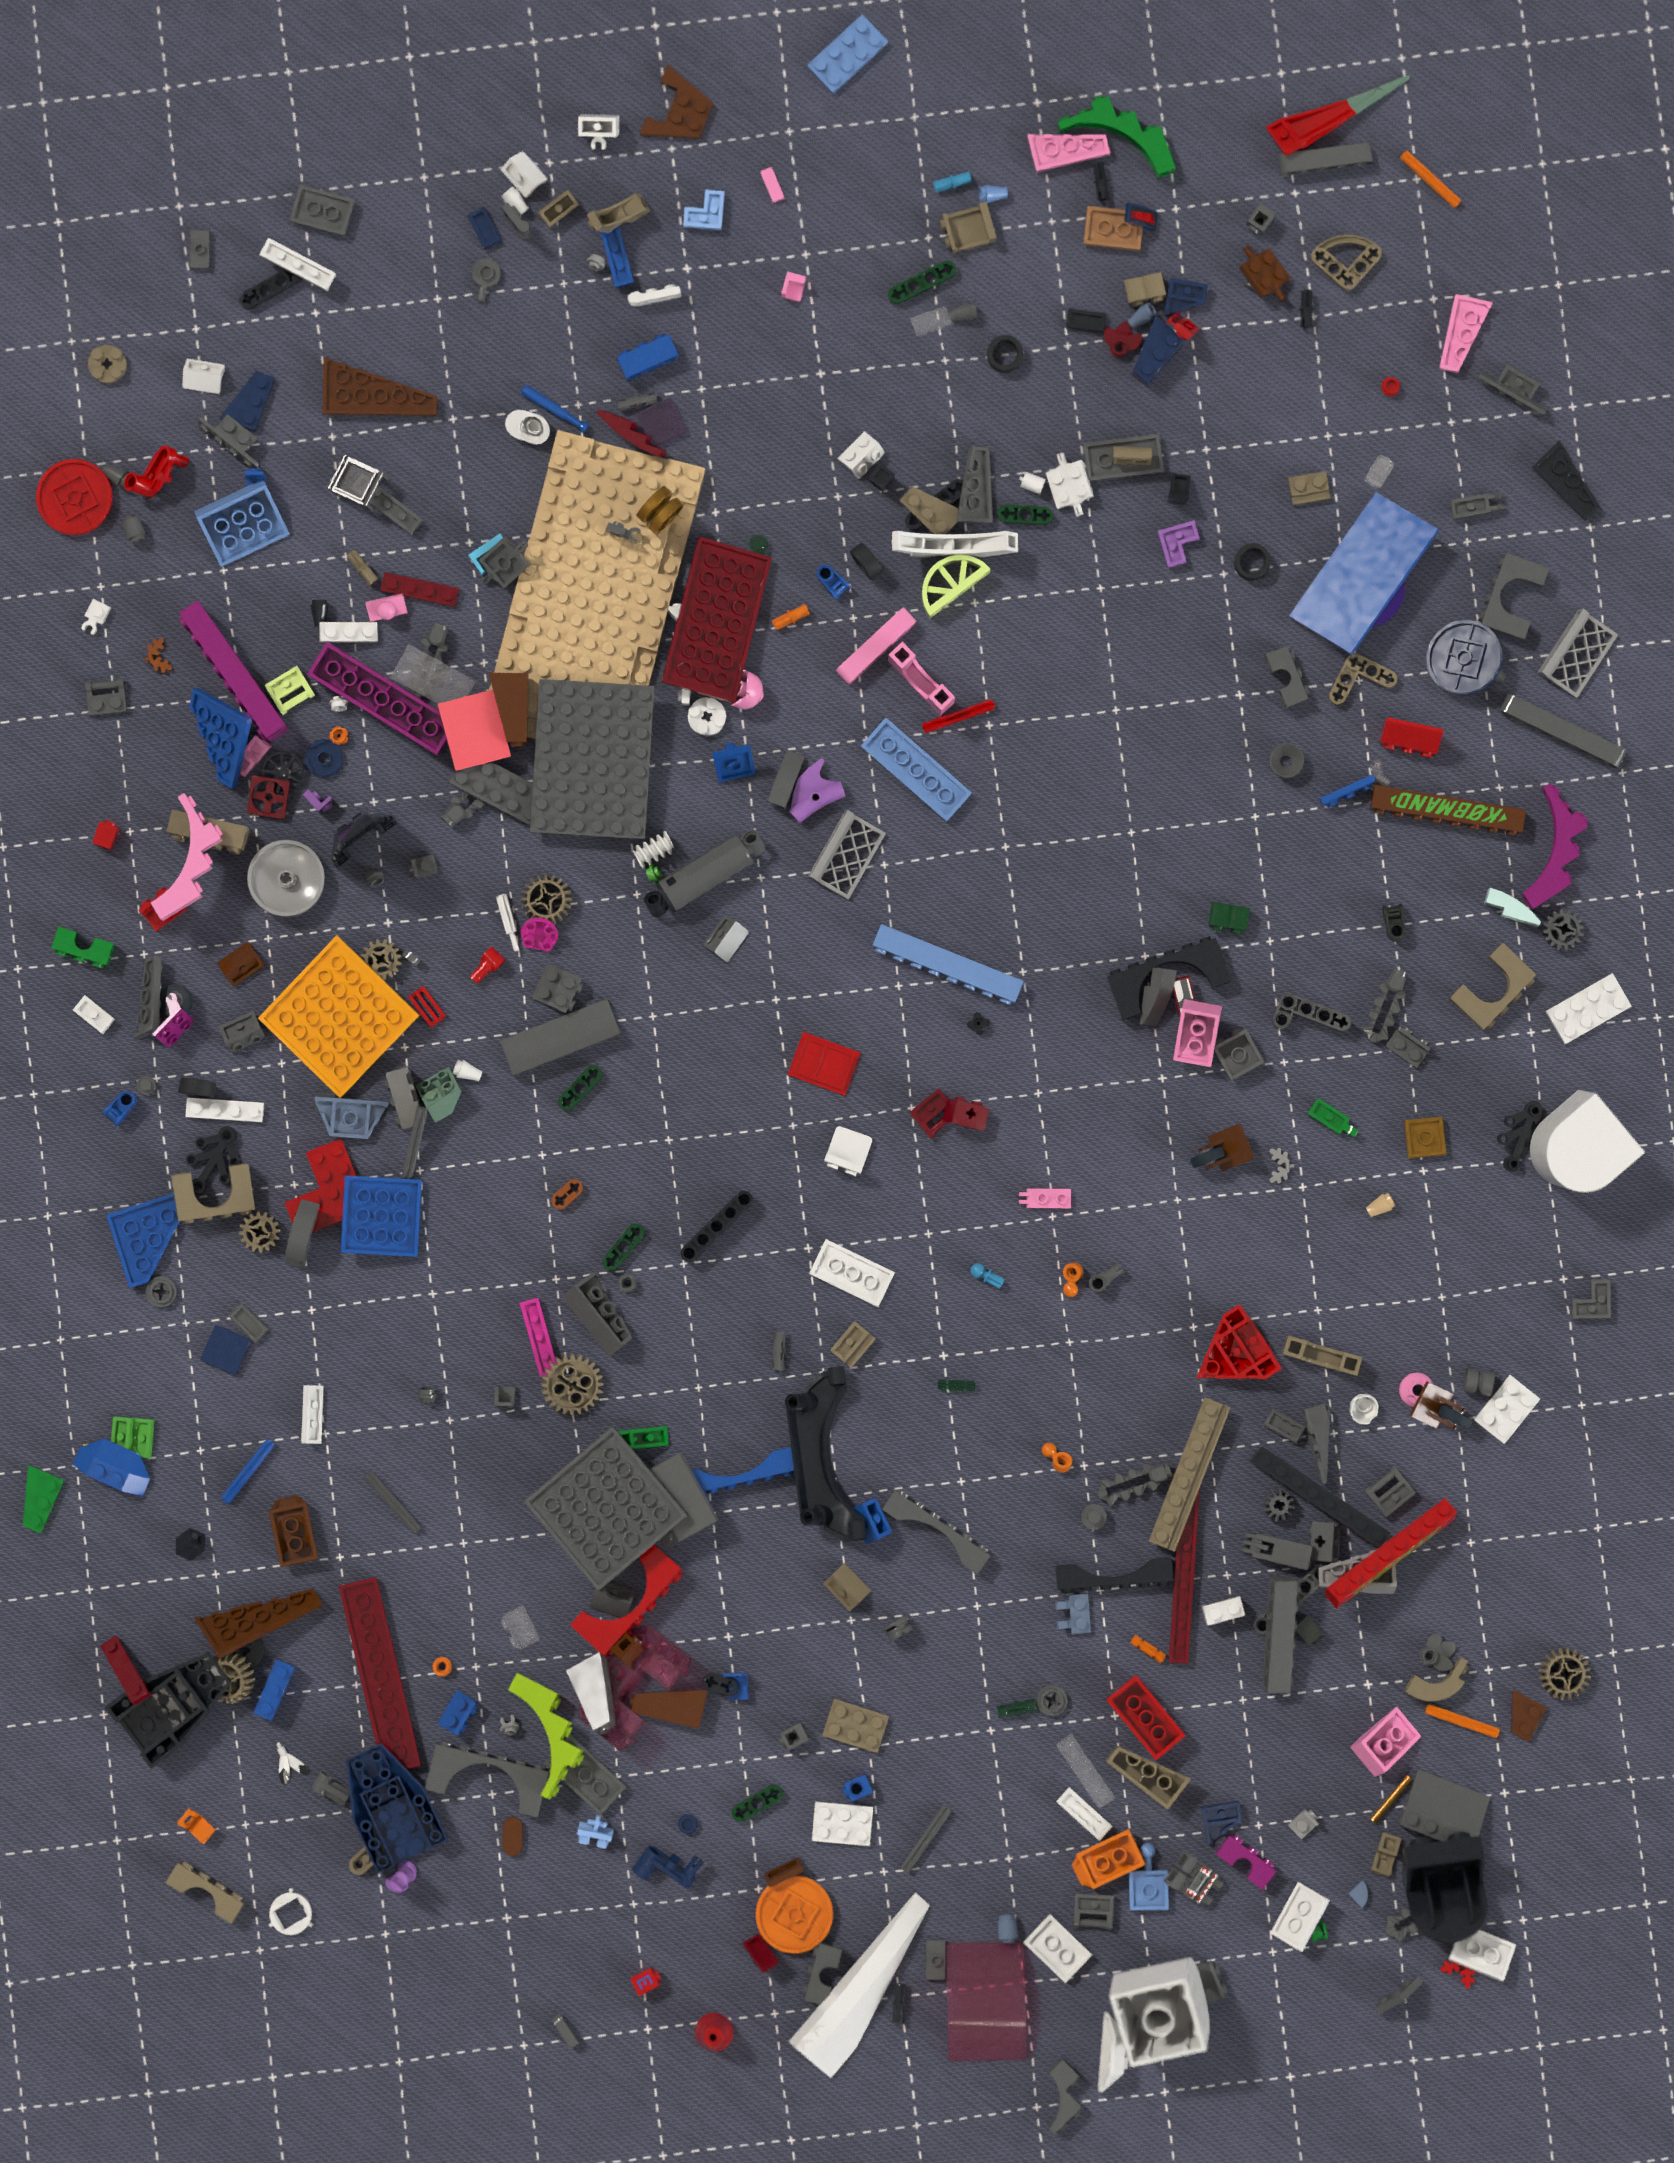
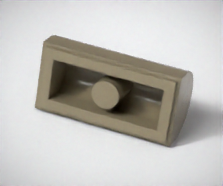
M566 190L540 210L538 215L545 225L550 228L579 206V203L570 191Z
M1113 446V464H1151L1152 447Z

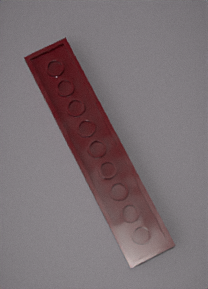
M377 1577L338 1586L376 1745L382 1743L406 1769L421 1766Z

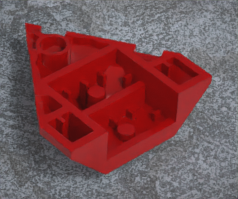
M1238 1304L1223 1314L1196 1378L1267 1379L1282 1368L1251 1317Z

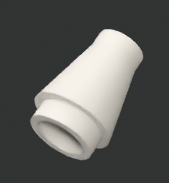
M513 186L501 196L504 199V203H508L511 207L514 205L517 208L520 216L529 209L518 189L515 190Z
M457 1060L453 1074L457 1075V1078L479 1082L482 1071L465 1060Z

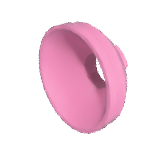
M1422 1373L1407 1375L1401 1381L1399 1387V1394L1403 1402L1410 1407H1414L1419 1396L1413 1394V1387L1416 1384L1424 1387L1426 1381L1433 1384L1431 1379Z

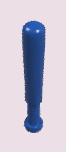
M525 385L522 388L521 395L562 420L572 423L580 429L581 433H585L589 423H583L576 419L567 410L532 387Z

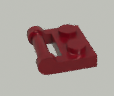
M939 1088L909 1112L930 1139L935 1137V1133L947 1124V1122H943V1118L930 1128L926 1124L946 1108L947 1097Z

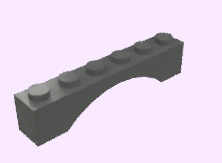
M901 1489L898 1492L894 1490L882 1510L897 1520L921 1521L939 1529L954 1545L961 1564L978 1575L990 1557L988 1554L989 1549L981 1544L977 1547L972 1543L973 1539L965 1533L961 1536L955 1532L957 1528L951 1523L947 1522L945 1525L939 1521L941 1519L939 1515L933 1511L929 1514L923 1510L925 1508L923 1504L917 1500L914 1503L908 1499L909 1495Z

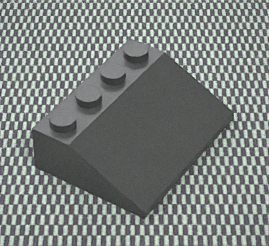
M682 1452L650 1469L653 1475L688 1515L660 1539L665 1549L718 1521L715 1512Z
M1417 1769L1397 1823L1440 1841H1446L1449 1835L1456 1832H1468L1471 1837L1479 1836L1490 1797Z

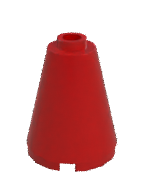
M711 2012L699 2019L695 2027L696 2041L707 2051L717 2052L725 2049L733 2038L731 2021L720 2013ZM715 2034L717 2037L713 2038L710 2035Z

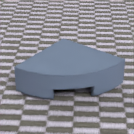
M1363 1880L1348 1893L1361 1908L1365 1905L1368 1898V1890Z

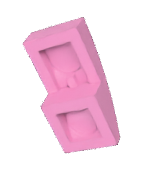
M258 734L246 746L240 771L243 777H246L272 747Z

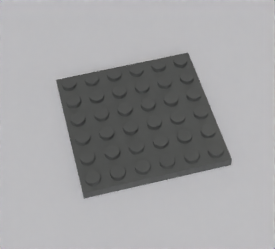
M611 1427L524 1501L598 1591L688 1516L614 1427Z

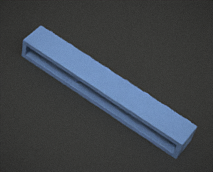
M882 924L872 947L876 948L875 952L886 955V953L893 955V959L899 962L909 961L911 962L910 966L921 970L924 967L929 969L928 973L934 976L944 975L949 982L957 984V981L964 983L965 988L972 991L975 988L982 991V995L990 998L993 995L999 997V1001L1010 1005V1003L1015 1004L1023 981Z

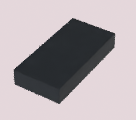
M1068 309L1066 328L1104 333L1106 313Z

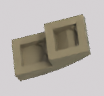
M1382 1833L1370 1872L1385 1877L1390 1876L1402 1838Z

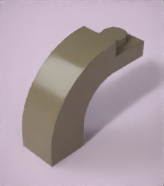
M1458 1657L1454 1668L1440 1682L1430 1683L1416 1675H1412L1404 1692L1425 1701L1446 1699L1455 1694L1465 1683L1459 1679V1676H1463L1467 1671L1468 1666L1466 1664L1468 1661Z

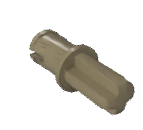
M355 550L347 555V558L357 569L356 573H359L369 586L379 579L368 566L369 563H365Z

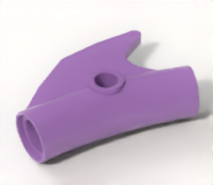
M822 758L810 766L797 780L789 812L799 823L822 807L846 797L840 781H829L820 776V770L824 763ZM818 796L819 800L814 801L812 797Z

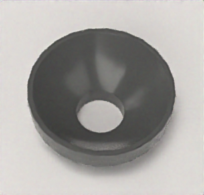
M1282 743L1271 752L1269 757L1270 767L1280 777H1293L1303 768L1304 755L1296 745ZM1287 756L1291 759L1289 767H1283L1280 764L1282 757Z

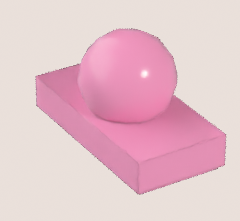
M403 593L366 602L370 622L380 619L390 620L394 616L407 613Z

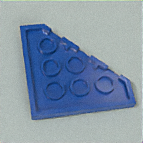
M193 688L189 707L191 712L195 713L198 720L196 725L201 738H205L211 763L215 764L218 772L216 773L217 780L231 789L237 788L252 718L202 689Z
M174 1193L106 1215L129 1288L150 1281L180 1222L177 1220Z

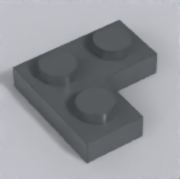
M1590 1280L1591 1299L1571 1300L1572 1319L1611 1318V1281Z
M1419 1976L1412 1980L1407 1978L1401 1983L1402 1987L1395 1989L1390 1996L1388 1994L1382 1996L1378 2000L1380 2003L1374 2009L1378 2014H1381L1404 2002L1423 1981Z

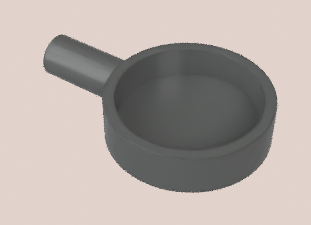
M481 259L472 268L473 280L479 286L477 301L484 302L487 288L494 287L500 280V268L491 259Z

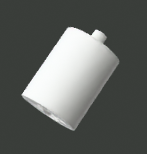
M1026 472L1024 477L1020 476L1019 478L1022 481L1020 487L1040 494L1046 479Z

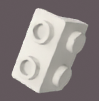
M864 431L838 459L859 479L882 457L885 451L875 439Z

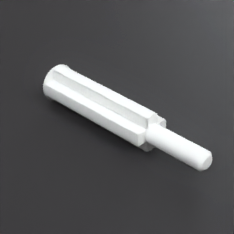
M501 894L496 897L506 934L510 935L513 950L516 952L519 951V946L515 932H517L507 894Z

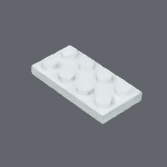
M1612 973L1545 1012L1565 1045L1632 1006Z

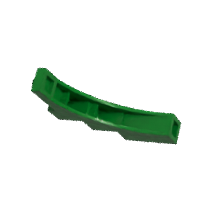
M1109 96L1094 98L1090 105V111L1085 109L1078 112V115L1074 117L1070 115L1062 117L1057 124L1059 133L1077 127H1091L1118 134L1142 152L1150 163L1157 179L1175 172L1176 167L1161 127L1152 125L1145 128L1144 132H1142L1135 111L1129 112L1127 110L1121 112L1116 117Z

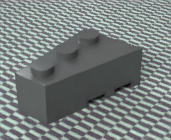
M405 1067L385 1073L387 1077L385 1083L387 1089L391 1090L392 1098H390L392 1108H396L398 1116H395L396 1123L403 1131L413 1128L417 1108L421 1107L411 1069Z

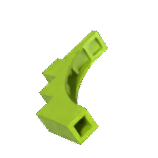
M517 1673L508 1690L522 1698L532 1707L541 1719L549 1738L551 1771L541 1796L551 1799L559 1791L560 1787L558 1784L560 1780H563L568 1773L567 1766L575 1768L576 1765L579 1766L584 1758V1755H582L584 1750L564 1740L565 1737L568 1738L572 1731V1722L552 1712L553 1709L556 1710L561 1702V1699H559L560 1694Z

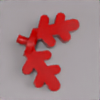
M1445 1960L1443 1962L1444 1966L1440 1968L1441 1972L1447 1971L1448 1974H1451L1453 1968L1458 1972L1460 1965L1454 1962L1449 1963ZM1464 1967L1460 1971V1975L1465 1974V1976L1460 1981L1462 1983L1465 1982L1466 1988H1470V1982L1474 1983L1475 1981L1474 1978L1470 1977V1974L1475 1975V1971Z

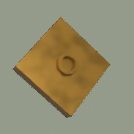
M1443 1116L1404 1120L1408 1159L1447 1155Z

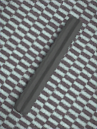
M418 1107L402 1172L404 1179H412L428 1112L425 1107Z
M373 1471L368 1472L364 1477L366 1481L412 1533H416L421 1528L419 1523Z
M943 1805L901 1865L902 1870L907 1873L912 1870L951 1813L947 1806Z

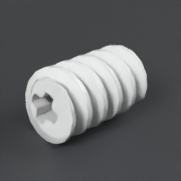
M663 831L664 838L659 834L656 835L657 841L650 838V845L645 841L643 842V848L636 845V852L634 850L633 852L643 869L645 868V862L652 865V858L658 862V855L666 858V851L672 855V848L674 846L666 831Z

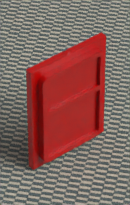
M803 1032L787 1075L845 1096L861 1052Z

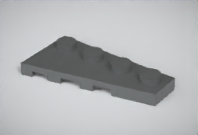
M969 447L956 522L993 523L989 447Z
M154 955L145 960L142 985L145 986V989L142 991L139 1002L142 1003L141 1013L137 1014L136 1022H139V1029L135 1031L134 1038L141 1039L154 1033L161 1025L159 1018L161 1008L160 991L162 988L160 980L163 968L161 956Z

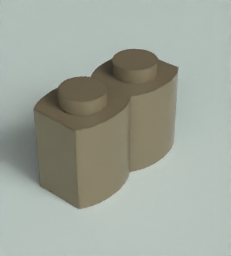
M1161 273L1124 280L1128 305L1140 307L1144 302L1152 301V303H1158L1166 297Z

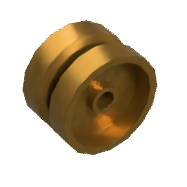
M666 486L658 489L636 514V517L643 523L650 521L649 529L655 535L663 531L684 507V503L678 498L671 499L672 492Z

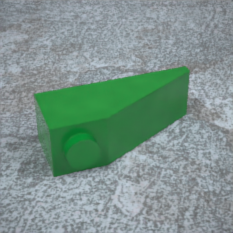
M667 1426L617 1431L632 1449L669 1445Z

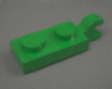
M1317 1098L1307 1115L1338 1135L1343 1130L1354 1138L1358 1132L1357 1129L1347 1124L1350 1120L1349 1117Z

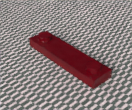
M115 1635L100 1645L131 1703L135 1706L149 1697L151 1694L120 1639Z

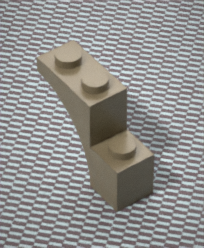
M635 193L613 206L588 213L587 216L590 219L588 223L593 230L608 234L625 222L633 223L651 210L643 196Z

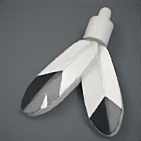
M278 1742L277 1751L281 1756L279 1778L282 1784H286L289 1780L290 1767L299 1773H308L307 1766L295 1756L287 1753L285 1747L281 1746Z

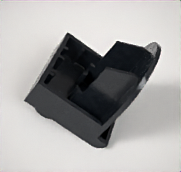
M1456 1832L1449 1835L1446 1841L1432 1842L1428 1837H1420L1411 1840L1409 1846L1403 1847L1402 1880L1403 1886H1405L1410 1916L1417 1929L1434 1941L1441 1943L1465 1941L1474 1936L1485 1922L1487 1916V1899L1483 1884L1485 1854L1481 1836L1471 1837L1468 1832Z

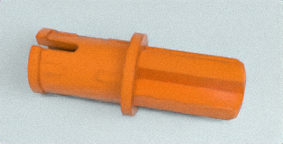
M803 604L791 611L787 610V613L773 619L772 624L776 630H779L791 623L795 624V621L810 615L806 605Z

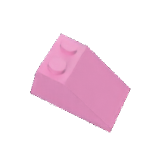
M1184 999L1173 1060L1211 1067L1222 1006Z
M1395 1707L1366 1731L1350 1748L1373 1776L1376 1777L1385 1773L1421 1735L1398 1707Z

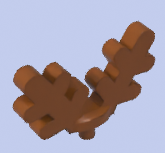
M160 638L158 641L153 639V647L151 644L147 645L149 652L147 653L148 657L144 658L145 662L150 661L155 672L158 671L159 667L161 672L165 673L166 670H172V666L168 665V660L160 662L161 657L153 660V655H160V652L157 650L164 649L162 645L164 643L163 638Z

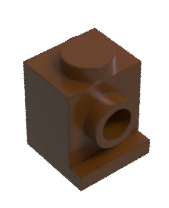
M627 1633L610 1649L629 1669L632 1667L631 1663L644 1651L641 1647L643 1643L635 1635L631 1638Z

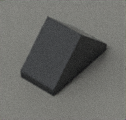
M1172 473L1168 503L1187 504L1191 476Z

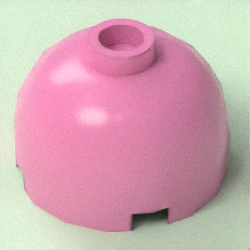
M743 670L736 702L734 704L731 703L732 706L739 709H750L762 700L764 692L759 677Z

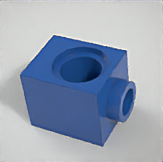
M866 1774L844 1782L845 1787L842 1788L846 1799L850 1798L851 1802L873 1793ZM854 1783H859L862 1786V1791L858 1794L851 1791V1786Z

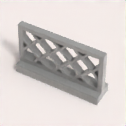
M1579 609L1537 674L1547 678L1568 694L1577 698L1618 634L1589 615V612L1585 609ZM1587 620L1594 623L1595 632H1585L1584 625ZM1600 632H1606L1611 635L1607 643L1601 644ZM1596 634L1597 645L1588 646L1586 635ZM1583 636L1585 647L1575 649L1574 640L1576 637ZM1598 647V658L1591 660L1589 648ZM1585 649L1587 661L1578 662L1576 651ZM1572 652L1574 663L1565 665V654ZM1588 663V673L1580 676L1578 664ZM1575 665L1577 676L1567 678L1566 667ZM1562 668L1564 679L1557 680L1552 676L1555 669ZM1568 680H1578L1579 687L1575 692L1569 688Z
M845 810L811 869L808 878L849 900L886 833L857 817L854 813ZM854 820L861 823L862 832L852 833L851 825ZM874 831L880 834L876 842L869 844L867 832ZM864 834L866 845L856 847L853 836ZM851 837L853 848L843 851L841 844L843 839ZM867 847L868 857L860 860L857 849ZM854 850L857 861L847 864L844 853ZM841 854L844 865L834 867L832 862L834 855ZM858 863L860 870L858 875L850 877L848 866ZM845 867L848 878L837 880L835 869ZM832 870L835 881L830 883L823 881L821 878L824 873ZM849 881L850 889L847 894L840 890L838 882Z

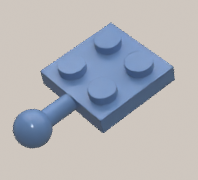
M1146 1843L1140 1848V1853L1145 1862L1144 1870L1129 1872L1130 1910H1169L1168 1884L1164 1882L1168 1875V1870H1152V1857L1155 1855V1847L1152 1844Z

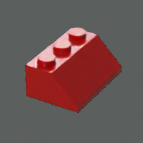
M1387 717L1383 722L1379 745H1383V748L1387 750L1398 748L1402 749L1401 752L1406 754L1417 752L1421 753V757L1431 758L1436 756L1444 729Z

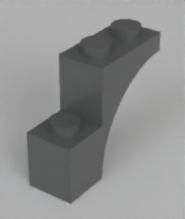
M1063 2058L1048 2071L1056 2082L1059 2091L1058 2110L1053 2121L1048 2126V2129L1053 2134L1056 2132L1061 2133L1067 2127L1066 2122L1070 2118L1074 2120L1081 2113L1079 2109L1082 2107L1066 2090L1068 2087L1072 2089L1078 2083L1077 2078L1079 2074Z

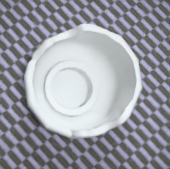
M1359 1394L1350 1402L1349 1411L1353 1420L1358 1424H1370L1371 1420L1378 1415L1379 1405L1375 1397L1370 1394Z

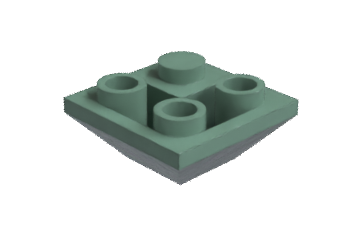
M449 1067L415 1085L435 1123L453 1113L461 1094V1089Z

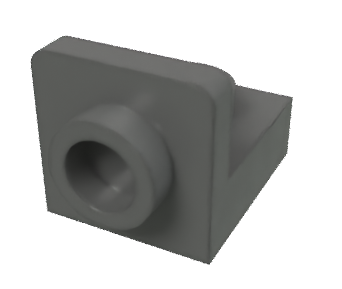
M434 854L417 859L412 858L411 864H408L410 874L414 875L416 879L439 874Z

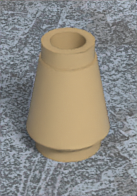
M1386 1193L1381 1194L1366 1209L1369 1215L1373 1217L1393 1210L1392 1208L1396 1205L1390 1194Z

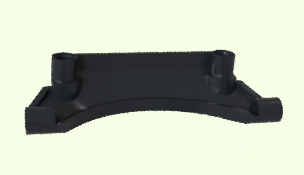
M844 1366L830 1367L805 1387L806 1393L789 1394L785 1399L800 1521L805 1526L823 1525L824 1531L844 1541L867 1539L865 1518L843 1495L831 1465L829 1448L831 1426L836 1409L847 1391Z

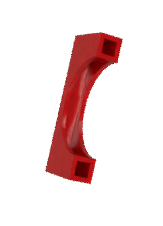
M655 1544L639 1556L645 1568L647 1585L643 1599L637 1608L625 1617L616 1620H600L582 1611L570 1624L573 1629L605 1657L614 1654L610 1649L625 1633L630 1636V1630L633 1626H639L644 1620L642 1616L647 1611L650 1613L657 1605L655 1603L659 1597L663 1598L670 1589L668 1587L672 1582L677 1583L682 1577L681 1572L683 1569Z

